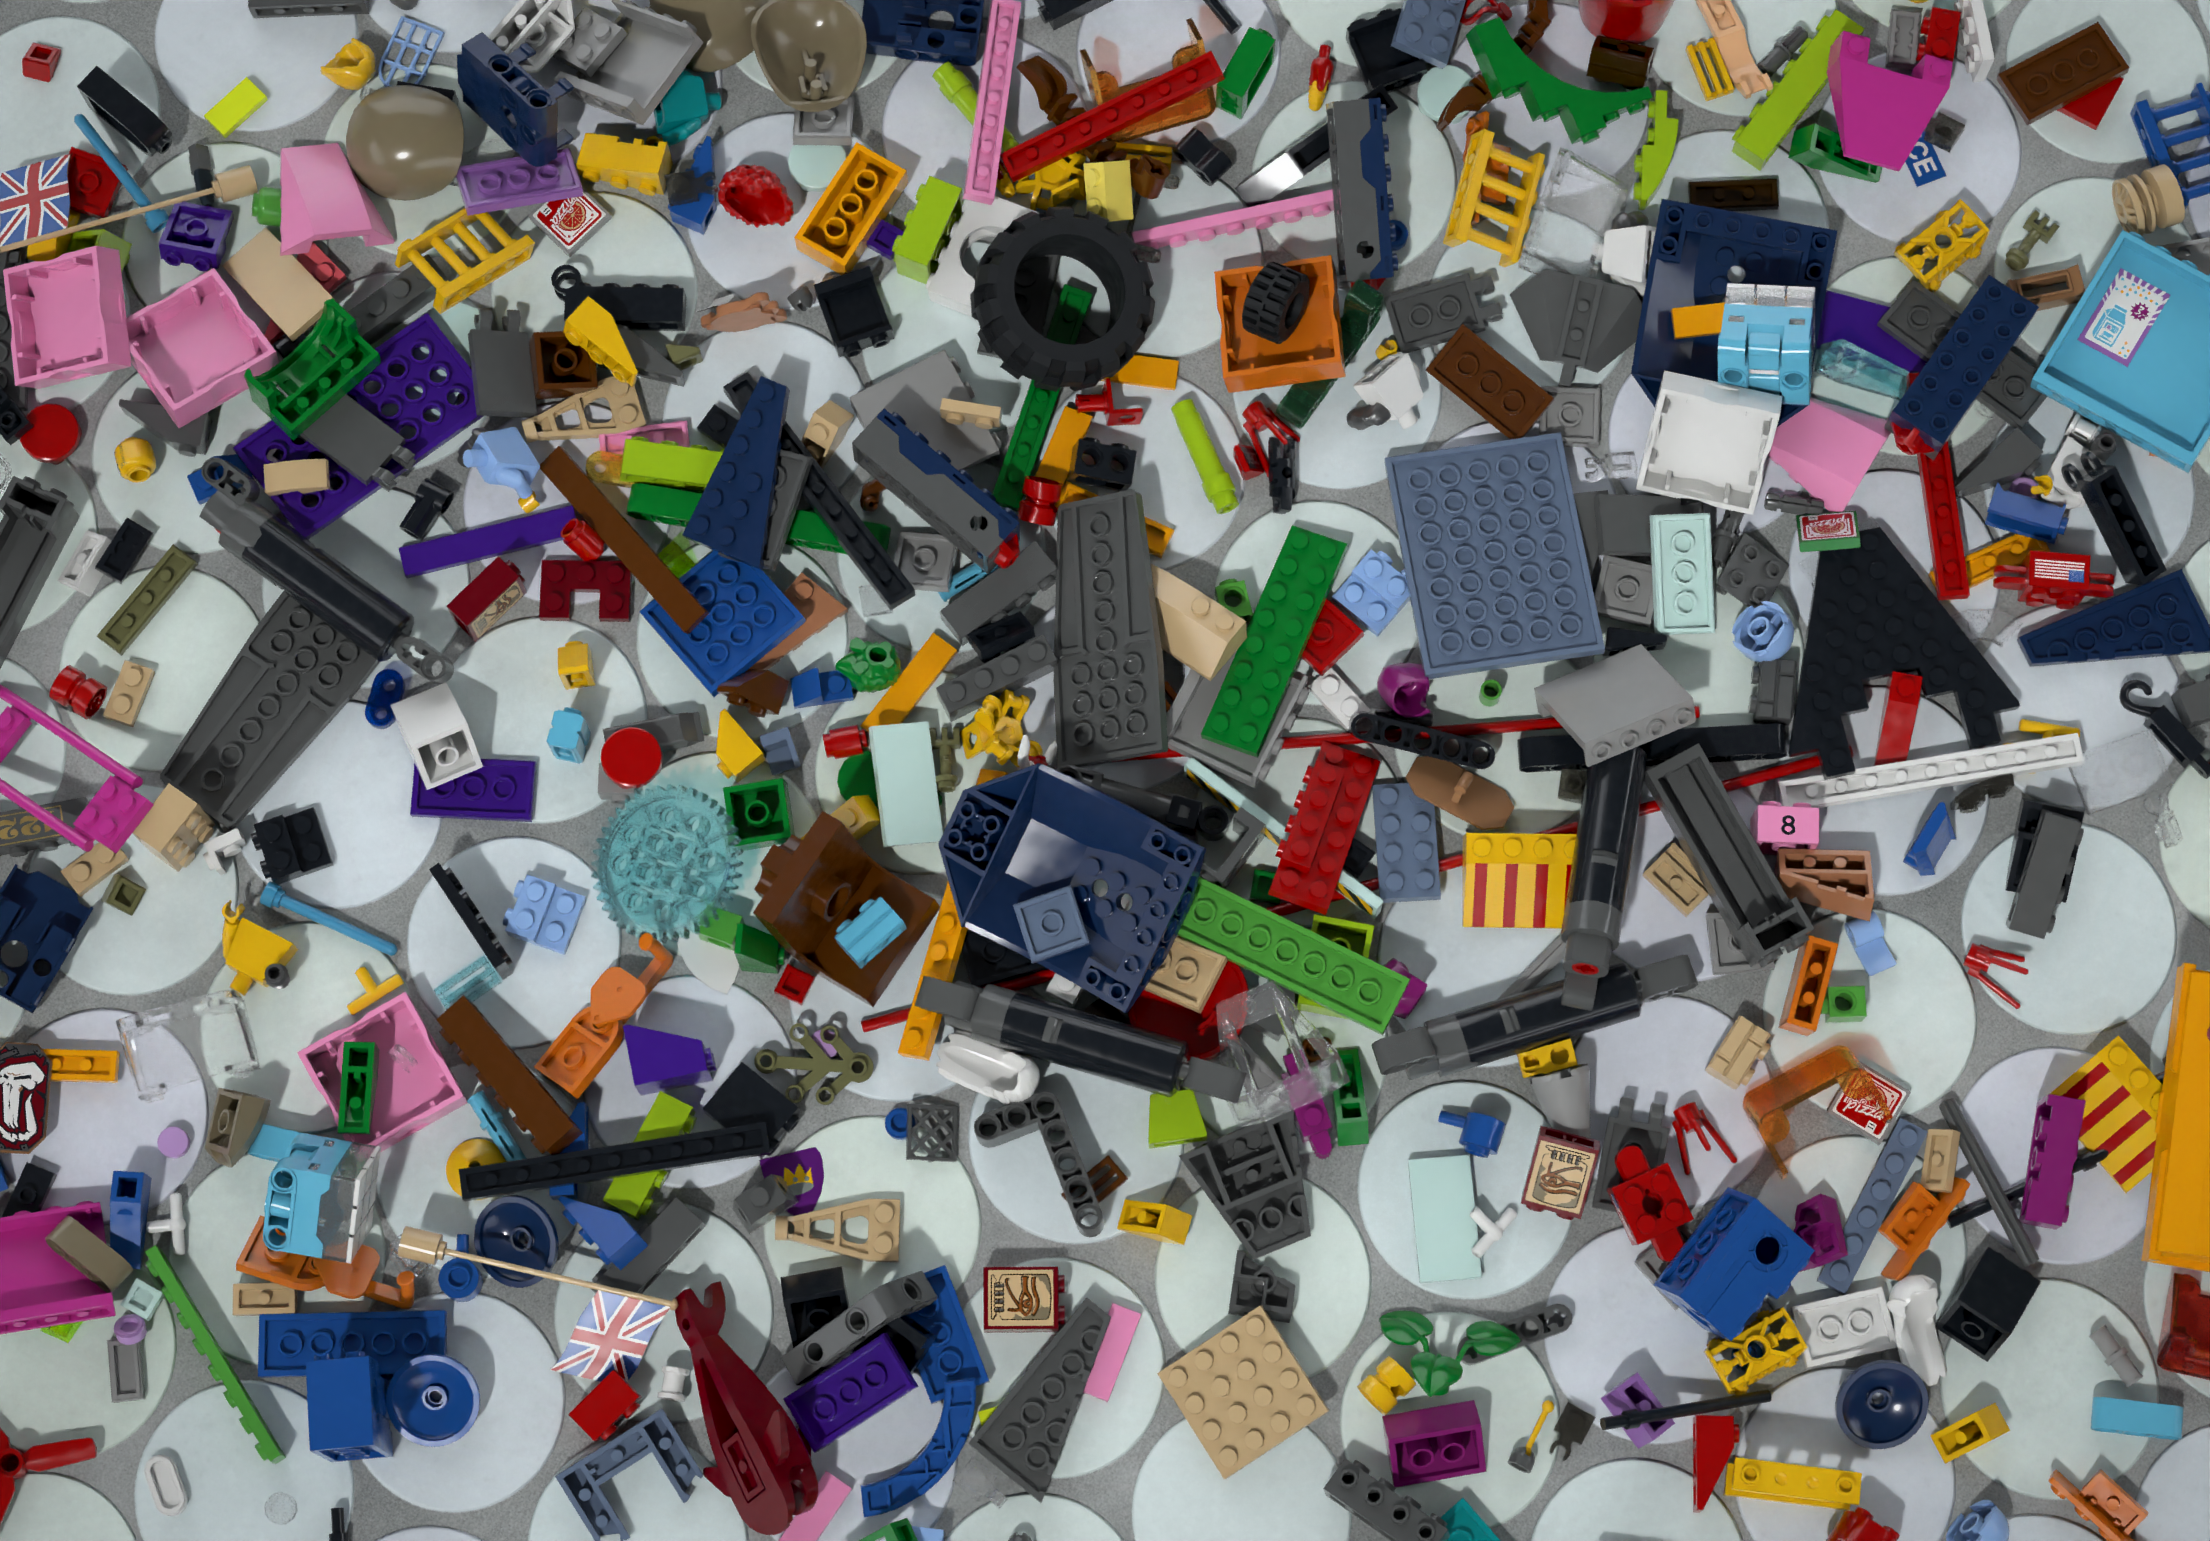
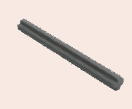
M1953 1098L1942 1102L1939 1109L1949 1128L1961 1132L1959 1146L2022 1265L2025 1267L2033 1265L2039 1260V1256L1958 1104Z

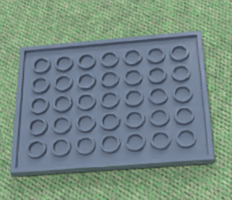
M1561 432L1386 457L1384 459L1425 677L1434 679L1604 654L1605 646Z

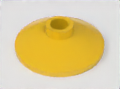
M472 1139L461 1143L452 1151L447 1161L446 1175L450 1186L458 1195L462 1196L459 1169L470 1168L476 1162L480 1163L481 1166L507 1162L494 1143L484 1139Z

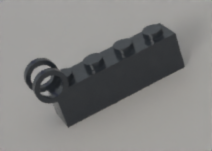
M571 265L559 266L552 274L551 281L555 293L560 300L565 302L564 321L589 296L612 314L616 324L627 326L630 330L685 331L686 294L684 288H679V286L674 284L662 285V288L650 287L647 284L641 283L634 284L632 287H621L616 283L591 286L588 283H583L579 271ZM564 271L573 272V273H564V274H562V275H560V276L558 277V275H559L561 272H564ZM566 279L576 280L575 284L570 288L560 287V284Z
M2087 451L2080 457L2082 466L2087 474L2082 477L2079 470L2074 465L2068 463L2061 468L2062 476L2073 491L2081 492L2125 583L2144 585L2167 569L2116 466L2102 465L2092 452ZM2089 460L2092 462V464L2094 465L2095 469H2093V468L2091 467V465H2090V463H2089ZM2070 473L2074 476L2077 483L2072 479Z

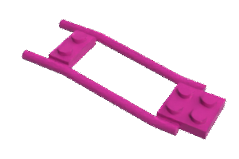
M0 685V698L12 705L11 708L7 706L0 715V763L32 724L30 722L32 718L115 775L114 777L110 775L73 823L75 825L74 829L1 778L0 793L86 852L91 851L94 846L93 842L96 840L114 853H117L154 805L134 791L135 788H139L142 785L143 779L28 701Z

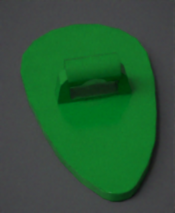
M863 751L864 754L850 756L844 761L838 772L837 784L841 796L847 801L852 796L869 795L879 810L871 751ZM938 792V800L940 807L942 805V796Z

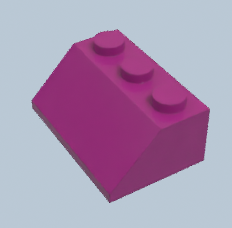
M1474 1400L1382 1416L1385 1443L1395 1488L1486 1472L1482 1428Z

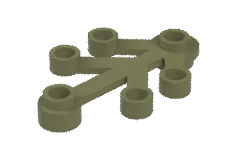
M800 1023L794 1024L791 1027L790 1037L794 1041L800 1042L813 1058L778 1056L773 1050L763 1049L756 1054L754 1059L757 1070L765 1074L773 1073L777 1068L811 1070L798 1084L791 1085L786 1089L785 1097L793 1103L801 1102L804 1094L829 1072H841L842 1074L830 1086L821 1087L816 1092L818 1103L829 1105L834 1101L835 1096L850 1082H864L871 1077L874 1070L871 1058L862 1052L853 1053L839 1037L837 1028L831 1025L822 1028L820 1032L821 1040L831 1044L843 1060L830 1059L809 1035L808 1028ZM797 1027H802L805 1031V1035L800 1039L794 1036V1030ZM827 1029L835 1031V1038L831 1041L826 1040L824 1037ZM768 1055L771 1057L772 1064L769 1067L762 1066L761 1059L763 1056ZM857 1061L862 1062L864 1065L861 1073H855L852 1069L853 1064ZM793 1088H797L800 1091V1097L797 1100H792L789 1096V1092ZM823 1090H828L831 1093V1098L827 1102H823L820 1099V1093Z

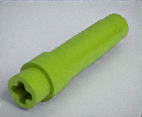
M946 62L934 72L932 77L940 85L939 90L950 103L955 104L973 126L978 93L972 87L971 81L961 70L957 71L951 62ZM1005 125L1001 153L1019 145Z
M1186 399L1172 406L1171 411L1203 482L1202 488L1208 501L1213 503L1217 514H1224L1234 510L1239 505L1234 494L1236 491L1229 473H1226L1193 400Z

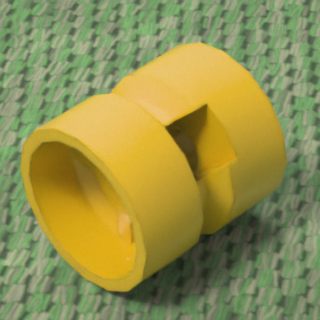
M1387 1356L1376 1367L1377 1374L1375 1376L1369 1374L1357 1386L1362 1395L1385 1416L1398 1404V1396L1405 1397L1416 1386L1413 1378L1390 1356Z

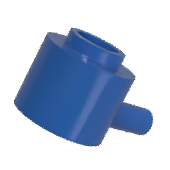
M1441 1110L1438 1119L1440 1123L1463 1128L1459 1144L1465 1147V1152L1482 1158H1488L1489 1154L1496 1155L1498 1153L1506 1126L1504 1122L1475 1112H1468L1467 1116H1462Z
M457 1234L456 1251L469 1254L468 1234ZM456 1257V1259L445 1263L439 1272L438 1281L441 1290L454 1301L468 1302L474 1299L482 1289V1274L467 1259Z

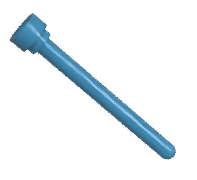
M77 114L74 117L75 124L140 208L151 205V201L83 114ZM160 208L145 212L146 215L144 216L147 220L145 224L152 233H157L165 228L169 219L167 212L164 209L160 210Z
M270 881L261 895L260 903L269 908L274 906L279 908L282 906L385 954L392 956L397 953L398 949L395 944L287 896L286 891L282 890V886Z

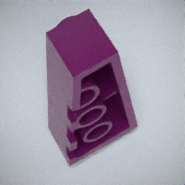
M2048 1094L2037 1102L2019 1219L2022 1224L2056 1230L2062 1226V1223L2067 1222L2069 1205L2066 1204L2068 1192H2071L2074 1182L2072 1170L2078 1154V1139L2083 1121L2085 1100Z

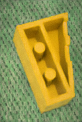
M585 133L576 163L579 175L583 179L590 182H599V180L610 182L612 186L619 189L635 188L649 196H654L655 193L664 195L673 165L667 142L659 141L658 146L644 145L643 139L634 138L632 144L619 141L620 138L618 136Z

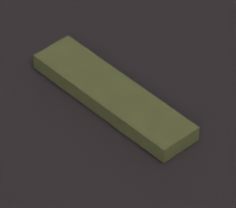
M173 544L99 632L97 637L122 656L198 563Z

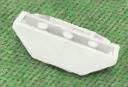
M519 0L488 38L507 55L518 49L521 44L527 43L536 51V54L519 65L527 73H539L575 31L572 0Z

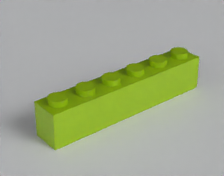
M1835 9L1830 17L1825 15L1816 27L1818 31L1813 39L1808 37L1801 46L1799 52L1802 54L1797 61L1791 59L1782 73L1785 76L1781 82H1773V89L1766 93L1768 99L1763 105L1758 103L1749 115V118L1752 120L1746 127L1741 125L1732 137V140L1735 141L1732 152L1761 171L1829 82L1827 67L1831 45L1843 31L1862 36L1865 28L1837 9Z

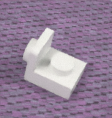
M238 828L204 843L207 853H204L203 856L209 869H216L220 875L227 873L220 857L234 856L242 851L241 847L247 845L243 834Z

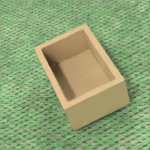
M168 783L153 803V807L133 831V835L152 854L179 872L182 867L186 868L195 857L194 852L198 846L210 839L214 832L213 827L215 823L198 803Z

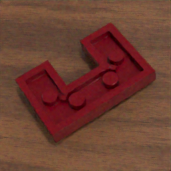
M542 560L540 621H570L572 592L600 593V622H630L632 573L622 561Z

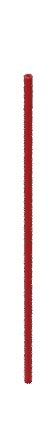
M1694 706L1695 716L1699 718V706ZM1554 717L1427 726L1462 736L1563 728ZM1400 729L1385 730V738L1389 741L1397 740L1400 736ZM1361 731V732H1358V733L1364 734V733H1367L1368 731ZM1351 732L1281 737L1284 739L1281 749L1321 747L1323 741L1334 745L1372 743L1356 738ZM1420 732L1415 736L1414 740L1428 739L1430 737L1426 732ZM1168 748L1167 752L1112 762L1175 758L1186 756Z

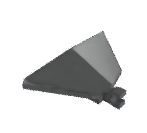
M1545 269L1510 294L1539 360L1563 364L1559 387H1571L1575 367L1598 373L1636 342L1642 303L1633 288L1577 274L1572 275Z

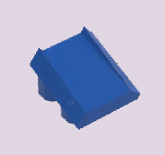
M1939 802L1935 810H1933L1903 860L1905 864L1916 869L1920 876L1936 875L1934 872L1936 864L1949 842L1956 839L1944 802Z

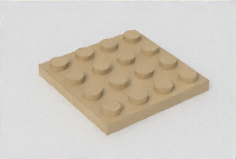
M1262 1305L1157 1373L1224 1479L1229 1478L1329 1412L1328 1407Z

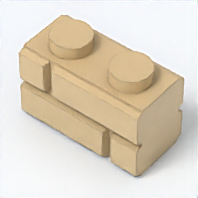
M1739 1015L1705 1071L1732 1089L1736 1090L1740 1084L1746 1086L1755 1073V1070L1751 1068L1756 1058L1762 1061L1771 1047L1767 1043L1771 1036L1770 1033Z

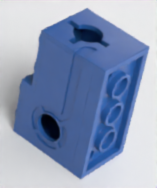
M1728 1187L1653 1285L1704 1330L1732 1341L1734 1337H1737L1744 1330L1745 1323L1749 1317L1761 1308L1766 1295L1778 1299L1788 1291L1791 1281L1799 1271L1808 1265L1810 1256L1815 1250L1758 1199Z
M364 1351L346 1353V1358H333V1354L315 1355L314 1361H306L310 1451L330 1462L393 1457L392 1431H390L391 1420L386 1407V1393L389 1381L381 1377L379 1362L371 1358L370 1355H365Z

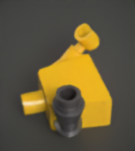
M230 900L222 908V914L225 917L222 933L223 957L226 960L225 964L237 972L229 988L245 996L253 981L264 987L271 986L276 989L287 987L290 977L285 966L297 952V947L286 939L243 917L239 920L238 917L244 913L245 906L240 904L236 912H233L231 910L232 901Z

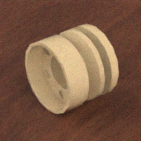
M2165 164L2143 170L2141 178L2137 174L2128 175L2127 179L2120 178L2114 180L2112 184L2113 204L2124 231L2128 233L2130 231L2136 232L2143 236L2144 233H2153L2156 225L2164 229L2182 223L2184 220L2185 206L2180 186L2171 169Z

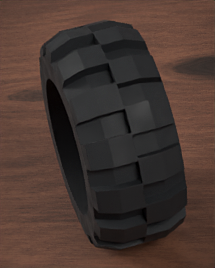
M1049 207L1045 213L1041 214L1031 211L1013 220L1006 230L999 232L981 257L973 276L975 280L974 290L970 294L972 317L978 320L980 325L977 335L988 353L994 351L1001 358L1003 364L1000 367L1019 380L1023 375L1034 380L1036 388L1055 392L1060 387H1070L1073 391L1094 387L1106 377L1111 378L1121 370L1145 341V334L1148 327L1152 324L1155 301L1150 296V288L1154 282L1148 263L1145 261L1140 262L1135 254L1138 246L1124 230L1118 235L1106 225L1109 219L1091 211H1088L1085 216L1074 214L1072 207ZM1043 255L1066 256L1086 265L1100 279L1108 295L1110 321L1106 334L1094 341L1075 345L1058 343L1039 334L1027 323L1018 308L1014 292L1017 268L1024 262Z

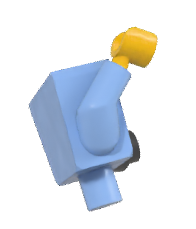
M516 427L488 431L484 428L473 429L469 440L459 447L458 463L466 468L476 467L484 481L488 484L504 485L515 489L520 497L518 503L521 508L528 514L540 505L535 499V492L530 487L540 465Z

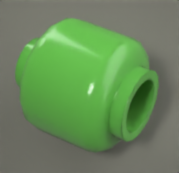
M262 187L259 193H254L252 216L256 217L259 224L280 227V188Z

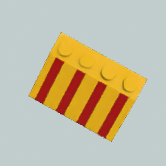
M1466 833L1463 836L1462 927L1562 929L1577 834Z
M2118 1035L2050 1094L2086 1101L2078 1140L2091 1152L2100 1149L2108 1151V1156L2100 1161L2099 1164L2122 1190L2127 1193L2152 1172L2157 1136L2155 1127L2159 1094L2162 1092L2163 1085Z

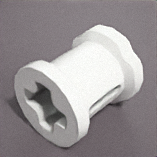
M2076 413L2064 435L2067 437L2071 435L2086 443V447L2090 448L2103 427L2101 425L2096 426L2083 419L2079 413Z
M662 1366V1372L664 1373L662 1391L658 1392L657 1398L685 1402L686 1397L683 1395L685 1378L689 1376L690 1370Z

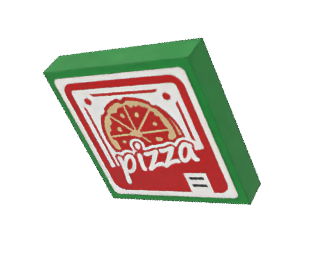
M1856 511L1796 515L1800 552L1861 547Z

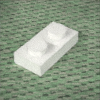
M1332 668L1323 676L1320 675L1308 686L1310 692L1347 732L1350 731L1349 720L1351 716L1360 711L1371 712L1366 704ZM1364 717L1357 720L1355 726L1358 723H1360L1364 719Z

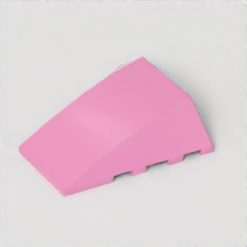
M338 143L281 148L280 256L309 253L312 242L317 240L363 236L365 247L394 244V238L365 188L353 172L347 157Z
M1810 397V405L1776 428L1772 447L1767 456L1777 465L1779 464L1789 473L1788 476L1802 485L1810 493V497L1823 501L1824 507L1830 513L1843 512L1891 432L1884 428L1888 420Z

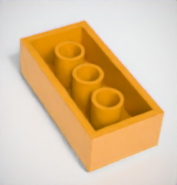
M856 142L794 237L797 250L840 275L850 273L867 248L866 243L880 221L882 219L885 220L908 184L907 170Z

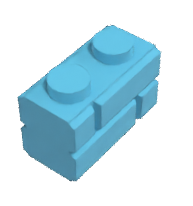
M565 707L564 711H554L551 722L553 728H550L546 742L556 759L580 764L584 760L585 746L588 745L591 732L581 715L582 712L577 709Z
M879 897L876 901L870 899L865 902L859 909L861 913L853 921L850 919L845 920L836 930L838 933L834 937L836 942L861 969L907 929L904 921L882 897Z

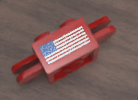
M2030 550L2020 566L1999 565L1994 567V576L1996 578L1993 579V587L1997 589L2018 590L2017 601L2026 602L2028 606L2040 607L2044 604H2056V607L2059 609H2072L2074 606L2079 605L2084 596L2104 598L2113 596L2114 587L2110 585L2114 584V575L2090 572L2091 555Z
M1623 1147L1614 1158L1615 1165L1623 1181L1606 1190L1631 1244L1639 1245L1651 1240L1657 1256L1662 1261L1671 1262L1685 1244L1678 1226L1694 1218L1668 1162L1650 1168L1643 1151L1639 1147Z

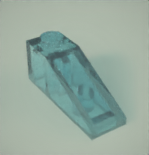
M1844 339L1821 344L1814 372L1837 383L1899 401L1907 391L1906 377L1908 373H1911Z

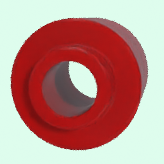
M574 518L562 528L560 535L563 538L564 544L582 560H596L602 555L605 542L585 521H579L577 518Z
M858 724L829 730L830 733L823 734L827 758L835 757V759L864 754L863 748L868 747L865 729L859 730Z

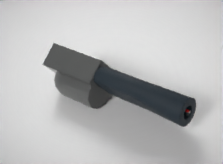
M195 143L189 146L188 149L191 174L194 175L195 187L198 192L212 188L211 181H213V177L210 173L212 167L208 146ZM214 193L199 197L202 205L214 206Z

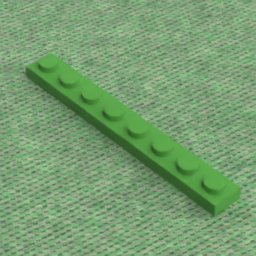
M156 1245L145 1251L149 1258L145 1262L149 1271L155 1278L160 1276L165 1285L161 1290L168 1302L171 1304L175 1301L180 1310L176 1314L180 1323L186 1330L191 1328L196 1337L192 1340L195 1348L201 1356L206 1354L212 1363L208 1366L210 1373L217 1382L222 1380L227 1389L223 1394L232 1408L237 1406L243 1417L239 1418V1421L249 1435L253 1432L259 1443L255 1445V1448L264 1461L269 1459L274 1464L279 1463L286 1458L285 1454L163 1250Z

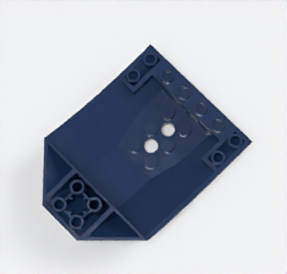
M1661 199L1631 371L1632 376L1654 408L1664 370L1718 382L1719 334L1674 339L1671 309L1722 303L1723 298L1727 296V283H1732L1728 279L1727 273L1733 266L1740 267L1744 272L1743 280L1740 283L1734 284H1754L1755 299H1757V285L1785 286V295H1787L1788 286L1815 287L1813 372L1822 311L1838 230ZM1782 404L1777 427L1808 405Z
M1041 763L963 790L938 843L961 927L991 939L1030 959L1013 905L1071 885L1091 944L1037 963L1082 987L1124 1013L1129 1012L1166 959L1192 905L1206 848L1155 819L1071 776ZM1099 879H1103L1108 885V891L1102 897L1097 896L1094 892V884ZM1126 893L1133 900L1132 907L1128 911L1124 910L1121 905V899Z

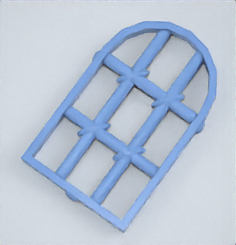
M401 16L378 67L379 78L384 86H391L389 83L397 68L405 71L404 74L406 75L402 82H408L410 75L414 74L419 76L414 84L420 85L445 35L444 32ZM404 22L412 24L405 41L397 38ZM416 27L427 30L419 46L412 44L410 40ZM431 32L439 35L432 51L425 49V44ZM394 42L401 44V49L395 62L386 58ZM407 47L415 49L416 53L409 67L401 65L400 62ZM421 52L430 55L422 73L415 70V65ZM384 63L391 65L386 81L382 75Z

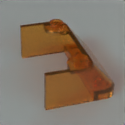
M1192 18L1186 20L1191 45L1180 48L1174 53L1171 61L1173 69L1206 53L1203 38ZM1086 49L1080 50L1094 108L1156 78L1153 77L1118 88L1114 75L1107 71L1096 72ZM1213 86L1106 137V139L1122 143L1205 119L1216 108Z
M1842 1045L1834 1046L1750 1090L1744 1096L1742 1103L1743 1111L1781 1180L1786 1178L1789 1172L1774 1145L1783 1141L1789 1134L1790 1124L1783 1111L1838 1083L1843 1093L1851 1099L1858 1100L1869 1096L1885 1125L1892 1121L1893 1116L1871 1076L1848 1047Z

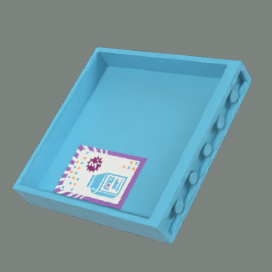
M2122 230L2033 376L2030 387L2189 473L2210 438V274L2206 275L2200 272L2198 267L2188 260L2180 261L2172 257L2171 252L2162 246L2157 245L2154 247L2146 243L2140 234L2132 231L2128 233Z

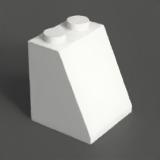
M447 682L390 705L427 790L483 767L468 724Z

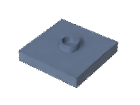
M1071 885L1013 905L1033 964L1091 944Z

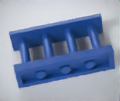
M2202 83L2196 84L2189 100L2155 110L2150 108L2146 99L2136 102L2130 112L2151 168L2165 164L2171 169L2180 186L2185 209L2188 206L2189 200L2210 194V181L2190 188L2181 187L2178 179L2179 173L2210 164V152L2175 162L2169 157L2168 147L2204 136L2207 137L2210 144V93L2205 91ZM2196 110L2202 125L2167 136L2160 134L2157 126L2158 121Z

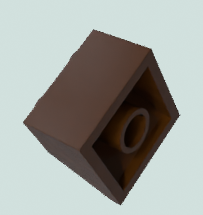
M563 331L533 333L529 346L535 399L566 398L598 388L596 362L590 358L585 349L580 345L575 346L569 342Z

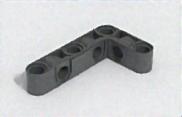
M923 1271L885 1283L853 1304L786 1353L781 1359L796 1385L803 1384L851 1351L887 1323L927 1307L936 1301L938 1296Z

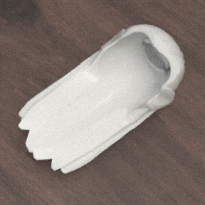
M956 1030L954 1034H949L950 1041L942 1043L939 1047L940 1050L937 1051L941 1061L937 1062L936 1066L939 1067L938 1072L942 1076L975 1092L997 1099L1004 1105L1028 1099L1033 1095L1039 1084V1068L1031 1056L974 1040L971 1037V1033Z
M1912 1275L1903 1278L1893 1286L1886 1305L1893 1315L1895 1339L1901 1363L1912 1368L1927 1386L1937 1384L1939 1376L1946 1377L1947 1372L1945 1357L1935 1326V1313L1939 1310L1936 1301L1938 1298V1287L1936 1282L1928 1276Z

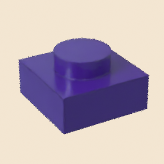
M882 219L867 241V247L892 260L895 252L892 251L894 241L898 235L902 236L904 231Z

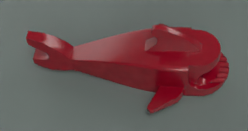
M721 1281L712 1283L705 1289L703 1305L691 1288L683 1290L675 1297L678 1302V1307L675 1309L676 1322L683 1339L691 1351L705 1426L717 1466L704 1468L703 1474L725 1496L731 1497L739 1515L751 1529L764 1535L782 1533L790 1526L793 1520L792 1515H800L810 1511L817 1501L818 1481L811 1463V1447L799 1426H794L786 1411L773 1394L718 1335L723 1325L726 1311L725 1294Z

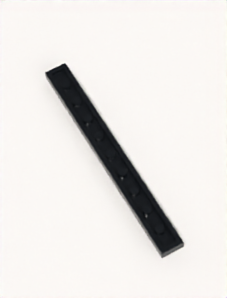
M748 372L723 387L725 395L741 415L757 385ZM785 421V425L782 426L780 439L782 443L781 450L805 455L813 459L802 492L803 497L890 611L914 597L915 589Z
M762 1122L459 1169L462 1200L471 1201L771 1154L767 1123Z

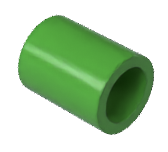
M1491 679L1482 684L1479 700L1483 705L1491 707L1499 702L1502 692L1500 683ZM1491 689L1496 692V696L1489 697L1484 691Z

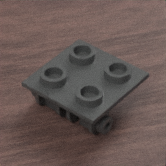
M1743 533L1715 583L1717 585L1715 590L1722 595H1726L1728 592L1747 607L1752 605L1756 608L1763 605L1761 602L1770 601L1789 565L1746 533Z

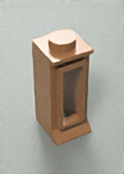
M2078 264L2059 271L2015 280L2009 279L2006 283L2007 287L2023 296L2022 291L2066 282L2068 289L2027 297V300L2039 307L2037 311L2078 303L2085 292Z

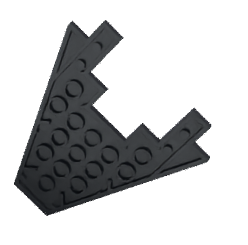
M1877 527L1859 531L1861 546L1859 548L1819 551L1788 751L1789 758L1817 752L1824 780L1854 774L1856 770L1841 716L1867 711L1869 706L1862 682L1889 677L1893 671L1900 673L1917 671L1918 676L1923 677L1921 687L1925 699L1954 693L1969 749L1998 744L2001 738L1994 714L2018 709L2020 707L2019 701L1883 530Z

